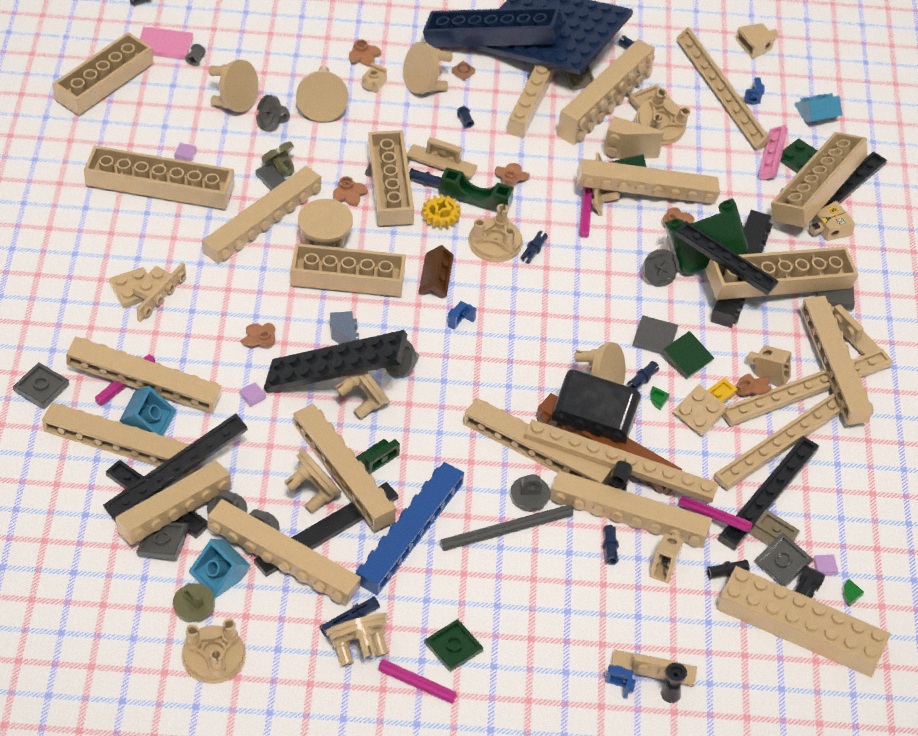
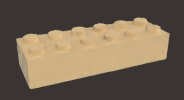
M125 33L52 83L54 99L77 115H80L153 64L152 47L131 33Z
M403 130L368 132V152L378 226L414 224V204Z
M295 243L290 270V285L402 297L406 254Z

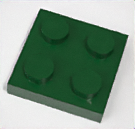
M798 138L783 150L780 162L798 173L818 150Z

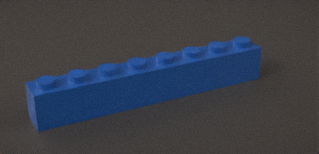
M443 462L440 467L435 468L431 479L424 482L421 492L414 495L410 506L404 508L399 520L393 522L390 526L389 533L381 537L378 547L375 550H371L364 565L361 564L357 568L356 574L361 577L360 587L377 596L461 488L464 482L463 471L446 462Z

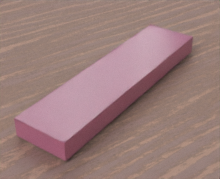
M786 125L771 128L769 131L771 140L766 143L758 175L761 180L777 176L788 132Z

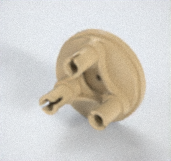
M426 42L414 43L407 51L403 66L404 80L408 89L415 94L434 92L435 90L447 91L448 82L437 79L439 75V61L451 62L453 59L451 51H440V49L434 48Z
M236 59L228 64H222L221 66L211 65L209 67L208 73L210 76H220V96L213 95L210 99L213 107L221 106L235 112H245L254 105L258 95L259 81L256 70L250 62Z
M322 65L318 71L306 75L297 87V105L300 111L311 120L318 122L334 120L344 112L348 104L349 96L346 84L338 75L329 72L327 66L323 68Z
M658 88L655 95L639 107L635 116V122L664 131L662 145H671L679 141L683 136L691 110L686 106L680 108L673 101L665 99L667 91L664 88Z
M317 199L304 205L298 214V227L302 236V244L313 245V242L320 244L333 243V247L344 248L346 236L353 226V215L350 209L345 204L333 199Z
M504 204L497 206L495 218L474 220V227L469 233L468 244L471 251L482 260L495 263L506 262L516 257L522 249V235L517 226L509 221L507 217L509 208L505 205L503 210Z
M607 342L598 349H591V351L576 350L574 353L575 362H589V366H592L589 367V370L592 371L593 376L624 385L626 364L624 353L619 344Z
M368 372L349 375L335 386L342 396H345L356 386H360L367 394V400L354 409L361 419L373 409L377 410L384 403L390 402L389 398Z
M300 448L296 457L302 464L284 482L292 491L306 479L310 480L318 488V493L305 503L309 510L314 513L326 501L329 502L336 495L339 496L342 491L303 448Z
M387 613L360 617L326 630L327 636L330 637L334 648L337 649L341 666L354 663L349 644L355 640L360 642L363 657L376 654V657L389 653L384 638V627L388 625L387 620L389 619Z
M225 619L222 626L210 625L199 629L198 626L192 624L186 627V638L181 657L184 669L192 678L206 684H219L234 678L241 671L246 659V650L242 639L238 636L234 619Z

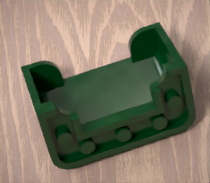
M733 198L719 204L720 213L691 223L738 255L746 254L749 250L739 211ZM675 218L664 222L670 252L677 257L680 272L692 274L707 268L710 258L675 236L676 231L684 221Z

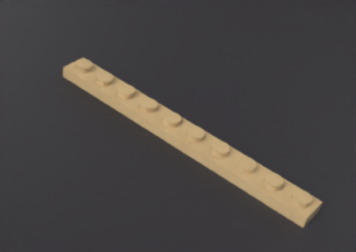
M687 27L676 39L755 149L760 150L771 140L770 136L693 30Z
M883 348L854 359L856 371L860 374L861 378L891 367L893 363ZM825 370L771 389L767 393L758 394L728 405V410L723 416L729 425L733 426L832 389Z
M831 394L714 473L713 478L726 490H729L795 445L803 436H808L842 413L835 394Z
M531 419L525 432V439L614 469L617 461H626L633 468L630 475L710 503L713 502L718 490L719 483Z

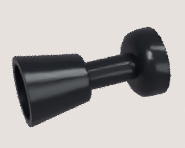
M671 663L666 668L667 681L660 693L665 702L676 703L681 698V683L687 677V669L680 663Z

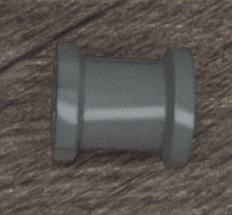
M193 44L191 52L185 57L187 63L191 66L199 65L200 58L206 53L205 48L200 44Z

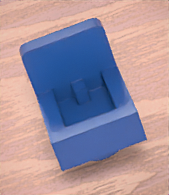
M754 77L752 89L745 90L743 99L745 103H761L762 95L765 92V85L762 84L761 77Z
M460 301L448 313V327L455 330L464 318L474 322L477 309L470 304Z
M609 664L605 683L624 687L623 698L627 699L629 692L633 693L636 683V680L632 679L634 671L619 665Z

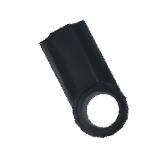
M616 462L609 477L611 487L627 491L629 477L633 470L628 462Z
M806 566L795 592L812 599L815 591L820 589L826 575Z

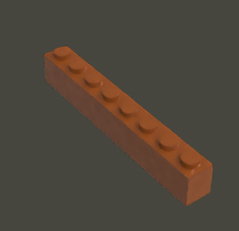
M550 393L538 406L536 419L542 423L678 470H683L628 438L626 444L615 442L611 439L551 420L558 398L553 393ZM638 478L639 481L650 485L656 491L667 496L673 490Z

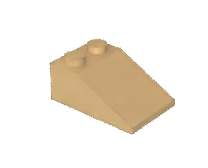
M614 116L607 129L604 155L617 159L643 154L645 159L659 158L664 131Z

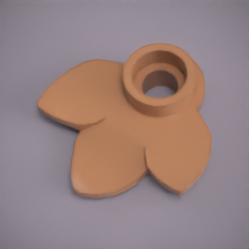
M359 39L355 41L353 50L349 52V60L352 63L360 61L365 66H371L375 62L374 56L380 55L382 52L379 47L369 45L366 40Z
M509 163L506 167L496 166L495 168L496 175L500 176L503 184L508 186H515L519 180H527L530 176V173L522 171L521 165L517 163Z
M344 176L338 181V187L333 190V198L339 202L345 200L347 204L355 206L360 203V195L366 194L368 189L364 184L356 183L351 177Z
M672 207L663 216V225L665 226L664 222L675 218L691 224L695 218L690 213L681 212L679 208Z
M269 322L263 326L257 323L249 324L246 327L248 335L241 339L240 343L250 347L260 345L263 348L271 347L275 342V326Z
M750 373L742 376L736 386L738 388L737 393L742 396L764 394L772 389L769 386L768 376L754 378Z

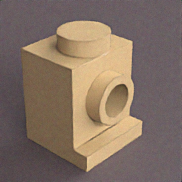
M372 63L371 67L362 76V87L377 93L387 82V69Z

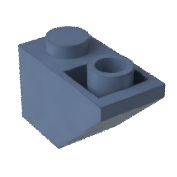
M352 311L330 312V332L333 341L341 344L359 340V333H355V330L358 329L357 318L353 319Z

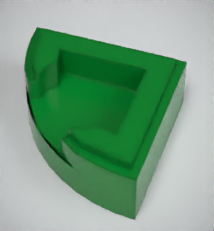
M652 386L650 400L654 407L661 411L670 394Z
M851 579L846 581L843 589L846 604L851 606L864 594V591Z

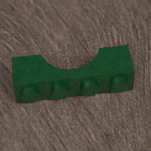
M446 167L440 179L439 194L450 196L451 198L497 211L499 204H504V210L505 205L510 208L513 202L514 187L497 182L493 187L481 188L469 182L464 172Z

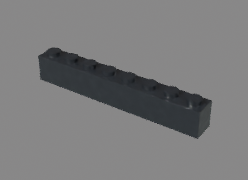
M750 210L744 226L749 247L746 254L763 253L764 248H762V245L766 246L768 240L766 233L770 234L773 223H770L772 215ZM746 299L717 300L711 322L732 328L734 321L738 322L741 311L738 310L739 308L743 309Z

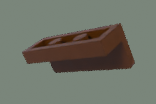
M443 245L425 254L418 291L420 295L432 290L440 298L447 296L454 255Z

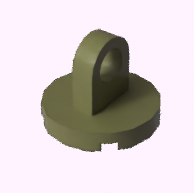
M290 141L285 142L279 148L265 153L261 160L263 164L273 161L278 172L283 176H288L294 172V164L288 153L295 146Z
M187 583L174 595L173 607L179 619L189 623L191 621L201 622L207 619L214 611L215 599L209 587L198 583Z

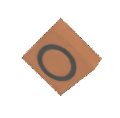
M462 61L452 68L451 73L465 81L475 74L476 69Z

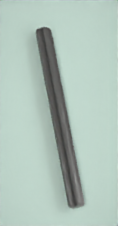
M571 505L561 506L443 538L440 540V546L444 551L570 517L573 516L574 511Z

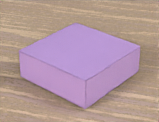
M180 142L174 153V159L192 162L197 152V146Z
M256 382L239 390V395L250 407L266 399V393Z
M834 554L814 555L813 562L817 571L826 576L838 574Z

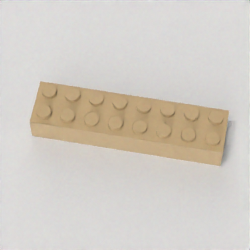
M637 39L560 111L557 136L572 145L582 141L585 135L594 129L596 124L602 122L605 116L614 110L616 105L621 104L624 98L630 95L637 85L640 86L643 80L651 75L653 71L652 63L655 59V47Z
M834 132L771 202L772 221L805 228L868 156L867 137Z
M96 145L93 146L84 168L86 186L220 209L227 208L235 185L234 169Z
M847 246L739 255L779 281L768 296L852 289L859 275ZM710 259L705 271L716 300L767 296Z
M735 566L720 596L717 610L870 678L873 677L891 634L738 566Z

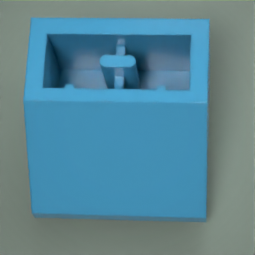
M833 93L800 98V102L794 103L804 122L843 116L840 95L833 96Z

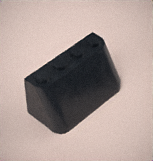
M569 370L564 377L551 420L626 444L638 415L641 394L634 388L581 371Z

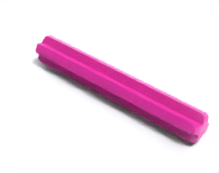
M583 187L580 237H588L590 230L593 191L592 188Z
M150 354L144 357L145 360L155 363V358ZM114 381L95 396V402L103 406L127 385Z
M681 496L679 500L681 507L745 532L751 530L752 523L748 520L686 496Z
M382 659L379 663V671L442 700L454 703L457 698L456 691L388 660Z

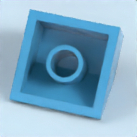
M146 386L134 391L119 421L122 424L135 426L163 436L176 409L153 388Z
M210 539L189 572L200 584L209 587L213 592L214 598H217L239 583L251 565L225 539Z

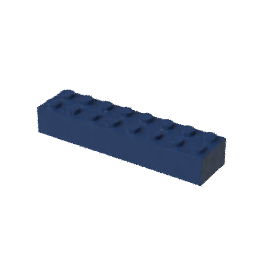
M560 7L430 11L423 29L425 42L434 48L552 45L558 42L563 26V18Z

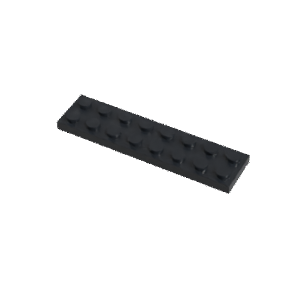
M405 330L274 358L271 361L264 390L270 393L400 365L408 334Z

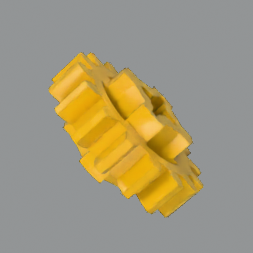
M441 194L437 198L436 195H433V199L427 198V202H423V220H427V224L433 223L434 228L439 225L440 229L444 225L449 228L450 224L456 225V221H459L461 216L460 204L456 203V199L450 200V196L443 198V194Z

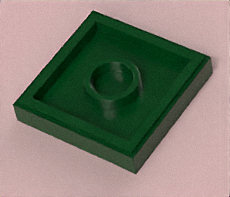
M688 331L662 350L665 357L686 380L714 360L712 354L691 331Z
M459 619L454 620L424 639V644L449 672L454 671L482 653L484 649Z

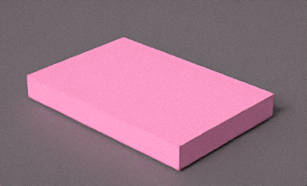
M143 26L140 40L152 47L153 56L184 60L190 51L194 38L192 32Z

